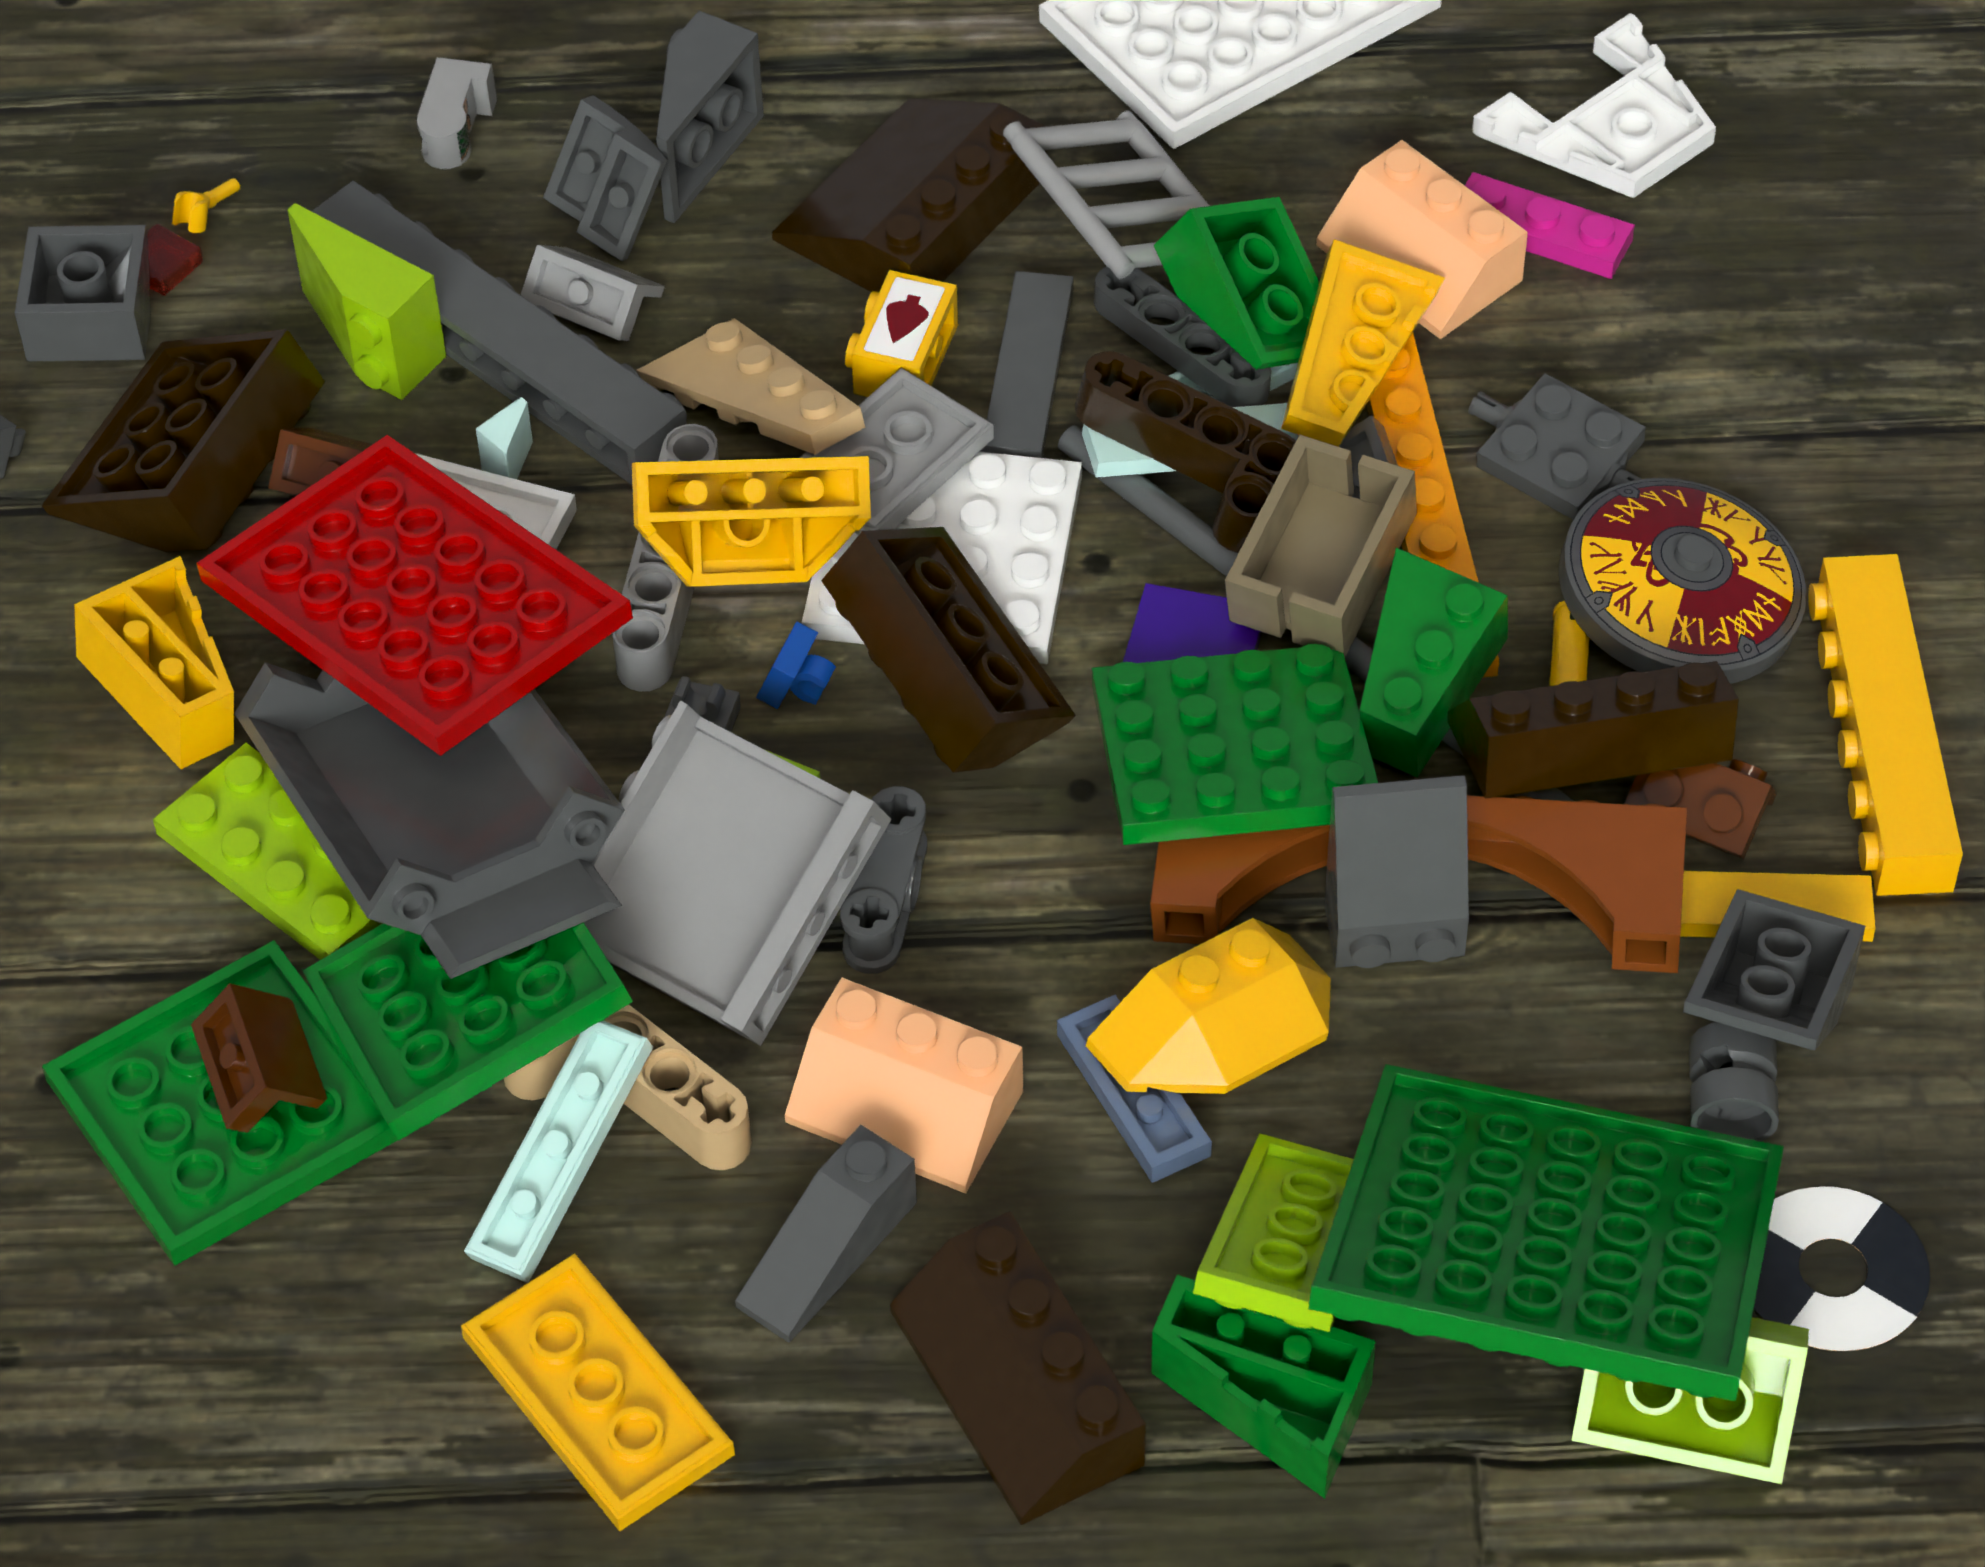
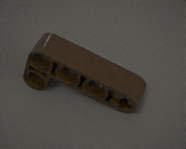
M1103 351L1094 354L1087 361L1075 403L1077 417L1090 429L1223 493L1212 526L1213 535L1220 545L1236 553H1239L1296 442L1288 434L1124 354L1114 351Z

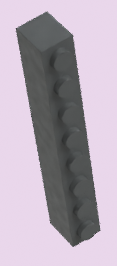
M353 180L312 210L315 214L434 275L446 355L514 402L522 397L527 401L528 410L531 415L631 485L632 463L658 462L663 441L667 434L674 428L687 424L685 408L677 398L669 393H661L642 380L631 366L625 363L619 364L600 351L589 337L583 334L577 335L558 322L548 309L540 305L535 306L516 293L506 280L500 277L494 278L475 265L464 251L460 249L454 250L436 238L426 225L419 221L413 222L394 209L391 203L381 194H372Z

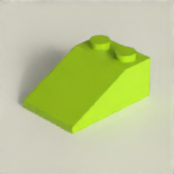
M294 203L288 209V216L303 293L355 375L370 388L382 389L403 400L446 357L434 275Z

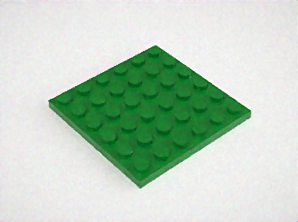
M1385 1064L1311 1286L1308 1309L1329 1313L1341 1320H1361L1402 1329L1404 1332L1415 1336L1431 1335L1468 1343L1484 1351H1505L1542 1359L1554 1366H1574L1607 1373L1628 1382L1644 1381L1681 1389L1697 1397H1718L1736 1401L1784 1146Z

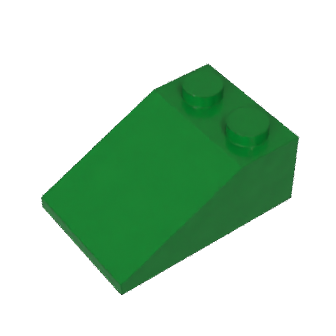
M1280 197L1189 209L1153 245L1176 296L1255 370L1298 363L1320 282Z

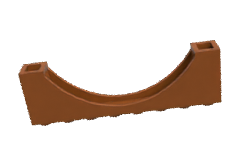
M1467 794L1468 860L1487 864L1515 875L1543 890L1567 907L1597 936L1612 955V969L1678 973L1687 808L1666 807L1660 804L1600 803L1594 800H1581L1577 802L1540 800L1526 796L1485 799L1484 796H1470ZM1330 825L1159 842L1150 902L1153 941L1202 944L1220 935V932L1241 912L1272 890L1301 875L1327 866Z

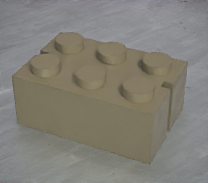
M1299 434L1225 578L1229 621L1279 638L1282 637L1285 629H1289L1292 632V642L1303 646L1322 644L1331 650L1344 653L1346 657L1393 562L1395 550L1400 548L1417 514L1415 471L1362 455L1358 463L1360 499L1352 497L1354 494L1351 451Z

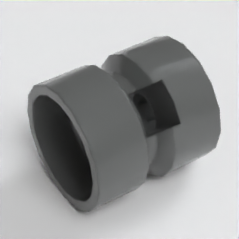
M1712 1022L1699 1028L1691 1036L1689 1044V1077L1692 1081L1690 1090L1691 1127L1757 1141L1769 1138L1777 1130L1779 1104L1778 1088L1775 1084L1778 1073L1777 1042L1775 1039L1718 1022Z

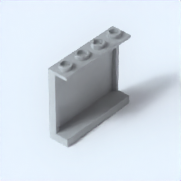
M680 701L673 714L667 715L657 726L652 738V749L640 770L634 771L623 784L619 795V803L625 811L592 862V865L622 906L585 921L584 924L611 965L761 1046L890 823L891 818L873 800L853 790L849 794L702 718L688 704Z

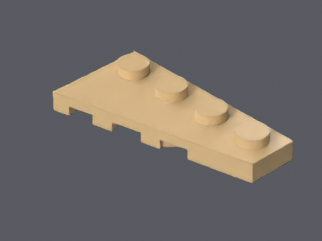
M735 318L710 327L700 337L636 370L642 380L661 392L665 389L673 392L675 398L684 406L695 409L702 403L717 409L719 419L735 425L739 422L756 423L761 435L815 455L865 428L861 408Z

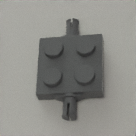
M1546 373L1542 375L1522 400L1514 403L1512 406L1508 407L1487 396L1482 391L1478 392L1477 397H1474L1470 403L1469 414L1496 427L1494 433L1477 451L1476 467L1573 520L1583 506L1596 495L1618 484L1641 479L1626 471V467L1630 458L1645 442L1646 427Z

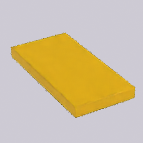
M575 1253L461 1325L463 1339L619 1531H622L735 1456L732 1440Z

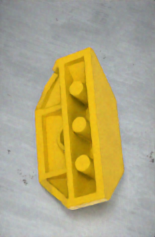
M869 456L632 463L634 526L687 587L807 582L845 544L855 531H859L871 519Z
M1251 918L1152 968L1088 1037L1086 1047L1126 1092H1146L1149 1087L1174 1093L1226 1094L1326 1041L1329 1033L1331 978L1289 934L1255 918Z

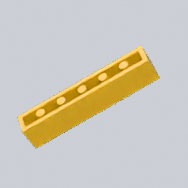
M1898 554L1825 557L1822 561L1819 582L1809 585L1808 606L1811 620H1820L1822 627L1818 637L1821 669H1830L1832 680L1829 681L1828 685L1829 713L1831 718H1840L1842 730L1839 731L1838 735L1841 768H1850L1853 781L1849 782L1848 806L1851 818L1861 819L1863 832L1859 834L1858 840L1861 869L1863 871H1871L1876 896L1954 892L1963 852Z

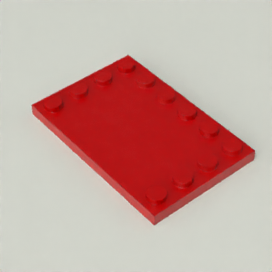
M389 435L384 436L196 563L203 583L440 756L633 619L631 604L628 598Z

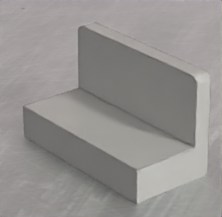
M537 245L520 296L535 306L545 307L552 314L614 339L629 341L643 297L661 298L665 286L567 247Z

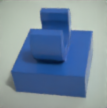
M798 621L795 622L756 696L757 699L778 709L790 688L799 699L816 705L836 668L826 658L818 655H807L818 635L817 631Z

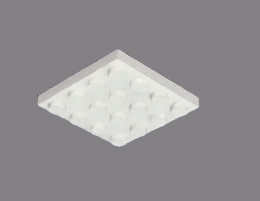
M978 452L895 529L944 527L1038 662L1048 664L1082 480V462ZM855 532L812 576L802 624L818 632L816 639L864 644L850 622L838 612L835 600L821 581L858 537V534Z

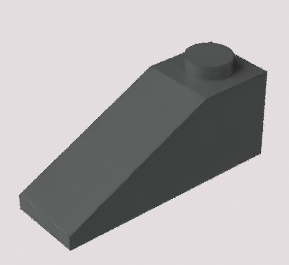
M860 1125L818 1170L736 1298V1308L790 1343L917 1204L915 1159L863 1125Z

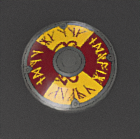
M1647 478L1618 484L1601 492L1586 503L1577 513L1571 523L1559 558L1560 588L1566 605L1577 624L1607 654L1638 672L1680 667L1693 662L1706 663L1717 661L1730 684L1749 679L1771 667L1783 656L1793 641L1805 612L1807 598L1804 573L1794 550L1781 532L1765 516L1740 499L1719 489L1693 481L1671 478Z

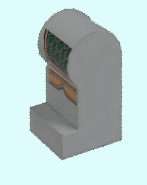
M436 58L417 115V127L423 139L422 156L430 166L438 169H452L468 160L471 155L469 134L476 114L492 116L497 102L492 64Z

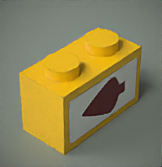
M889 270L880 292L872 291L868 298L864 314L865 325L861 333H853L847 345L845 365L847 368L852 369L854 394L869 397L900 368L932 386L958 327L957 285Z

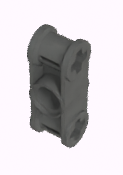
M892 786L879 791L873 796L872 800L891 818V821L841 906L840 919L845 931L843 956L849 966L865 974H877L888 970L896 964L900 956L910 914L915 909L919 895L922 868L927 853V836L923 830L926 821V804L920 794L904 786Z

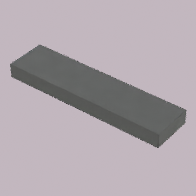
M1015 271L987 415V421L991 422L994 427V439L982 449V452L1043 458L1074 291V276Z

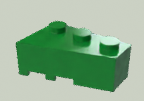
M1396 548L1359 710L1360 720H1362L1372 758L1418 778L1450 728L1447 722L1448 711L1470 698L1508 639V595Z
M1177 1274L1152 1330L1151 1374L1325 1499L1372 1385L1376 1341L1333 1326L1330 1332L1313 1327L1298 1328L1286 1323L1281 1318L1245 1308L1232 1309L1224 1307L1213 1299L1193 1294L1196 1280Z

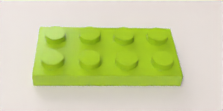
M248 743L243 744L153 818L158 836L320 960L382 924L366 917L260 752Z
M1259 1133L1198 1268L1193 1294L1213 1299L1218 1304L1227 1308H1245L1281 1318L1286 1323L1298 1328L1313 1327L1330 1332L1335 1317L1329 1313L1310 1310L1308 1307L1311 1286L1354 1159Z

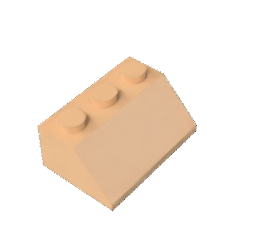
M1401 140L1360 168L1317 236L1316 246L1325 253H1328L1335 239L1445 277L1439 292L1419 322L1436 337L1442 339L1523 281L1528 232Z
M841 978L811 1028L786 1109L785 1123L841 1145L860 1125H863L914 1158L915 1174L966 1194L1023 1093V1047L848 979Z

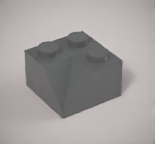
M146 225L28 227L14 312L27 361L145 360L151 319L148 232Z

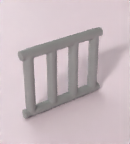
M1125 111L1116 120L1027 129L1020 122L1015 121L1004 128L1003 135L1011 144L1012 149L1103 263L1111 269L1118 279L1127 277L1136 268L1160 266L1162 263L1153 246L1156 242L1120 246L1107 228L1179 220L1191 208L1210 206L1131 111ZM1128 142L1141 159L1057 167L1044 150ZM1159 180L1172 197L1089 207L1075 189Z

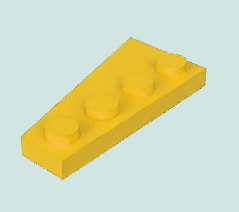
M1334 239L1326 256L1281 429L1339 447L1436 297L1445 277Z

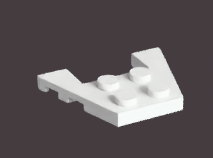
M1630 13L1596 35L1593 48L1595 55L1623 74L1624 77L1554 123L1512 92H1509L1474 115L1472 132L1480 138L1634 198L1714 144L1716 126L1682 80H1674L1664 66L1666 57L1656 44L1649 45L1642 35L1643 25L1636 16Z

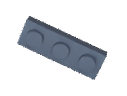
M1113 995L1058 1019L1057 1036L1146 1175L1154 1183L1211 1157L1212 1141L1180 1093L1149 1087L1146 1092H1126L1086 1047L1088 1037L1120 1003L1117 996Z

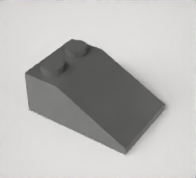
M700 10L683 29H678L673 34L667 48V61L656 139L657 148L667 159L660 177L664 219L672 223L678 220L764 116L758 33Z
M1465 775L1332 787L1324 906L1335 968L1349 966L1373 968L1384 963L1415 960L1439 962L1449 957L1465 956L1469 922L1467 784Z
M1737 889L1685 1000L1683 1012L1815 1051L1837 1025L1852 989L1865 925Z

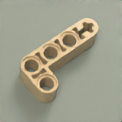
M629 1004L603 1020L647 1038L653 1046L624 1104L697 1162L709 1169L726 1170L744 1162L750 1154L752 1141L748 1105L743 1093ZM580 1034L505 1077L506 1088L512 1095L520 1099L537 1100L547 1097ZM669 1088H679L678 1090L664 1091Z

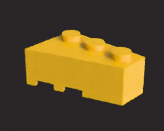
M181 556L74 604L76 657L180 769H184L234 744V690L214 639L209 637L203 623L202 609L197 596H193L186 579V568Z

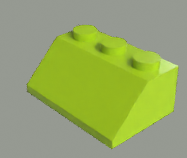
M1752 1317L1736 1401L1718 1397H1697L1685 1390L1644 1381L1628 1382L1611 1374L1585 1369L1571 1441L1782 1484L1808 1351L1809 1329Z

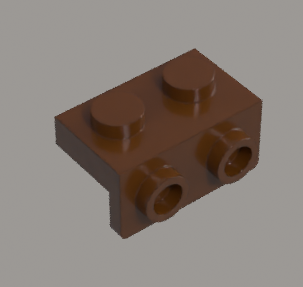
M1733 759L1728 768L1712 763L1636 775L1624 804H1660L1666 807L1687 808L1686 837L1744 860L1766 806L1773 805L1777 793L1772 785L1764 782L1768 774L1767 772L1746 762Z

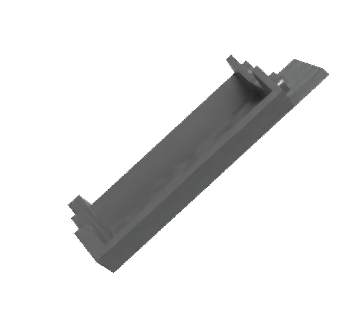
M265 662L236 709L235 716L366 917L421 935L450 979L622 906L592 865V862L625 809L535 689L442 756L435 753L323 670L317 680Z

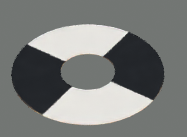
M1822 1186L1798 1189L1774 1199L1754 1304V1310L1763 1320L1808 1328V1346L1830 1351H1855L1871 1348L1893 1339L1912 1324L1927 1299L1930 1286V1267L1921 1240L1900 1214L1885 1203L1869 1195L1839 1187ZM1823 1239H1837L1847 1242L1858 1249L1865 1258L1868 1267L1867 1279L1863 1286L1851 1295L1843 1297L1822 1295L1810 1288L1800 1274L1799 1260L1803 1251L1810 1244Z

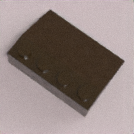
M909 98L772 231V240L870 292H880L889 270L943 282L1040 184L1004 137V128L1015 121L1020 122L1025 129L1047 126L1001 103Z
M288 329L162 342L44 501L42 507L49 515L164 552L201 551L208 549L220 539L226 522L238 505L251 495L253 484L267 464L274 460L280 429L293 428L299 420L307 415L311 409L312 400L325 381Z

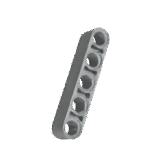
M685 424L676 427L664 439L658 462L719 460L717 438L710 429L702 425ZM640 532L637 536L622 595L630 600L633 619L612 633L617 676L627 688L639 692L655 690L668 682L673 672L695 586L687 587Z

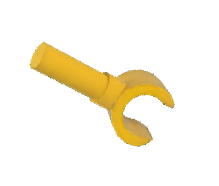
M231 178L202 194L192 191L177 193L174 202L172 225L188 223V231L191 233L206 231L209 209L240 190L239 182Z

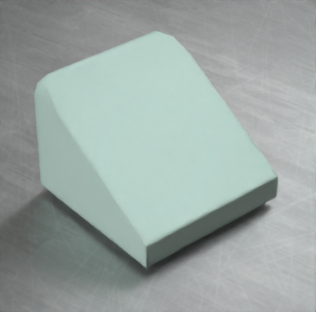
M522 397L476 428L483 471L513 479L518 478L533 443L528 403Z

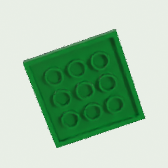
M1308 644L1299 648L1267 651L1246 650L1236 654L1205 657L1183 656L1174 660L1143 663L1121 662L1112 666L1092 667V688L1123 845L1330 825L1332 787L1378 783L1344 653L1331 650L1325 645Z
M584 922L452 979L448 977L421 935L384 923L302 970L398 1141L419 1128L430 1124L436 1118L478 1093L487 1090L495 1083L537 1058L546 1055L554 1048L633 1002L624 984Z
M275 940L42 1065L46 1081L174 1266L398 1141L318 998ZM229 983L287 997L293 1001L327 1095V1100L319 1108L316 1109L279 1100L248 1133L226 1128L191 1024Z

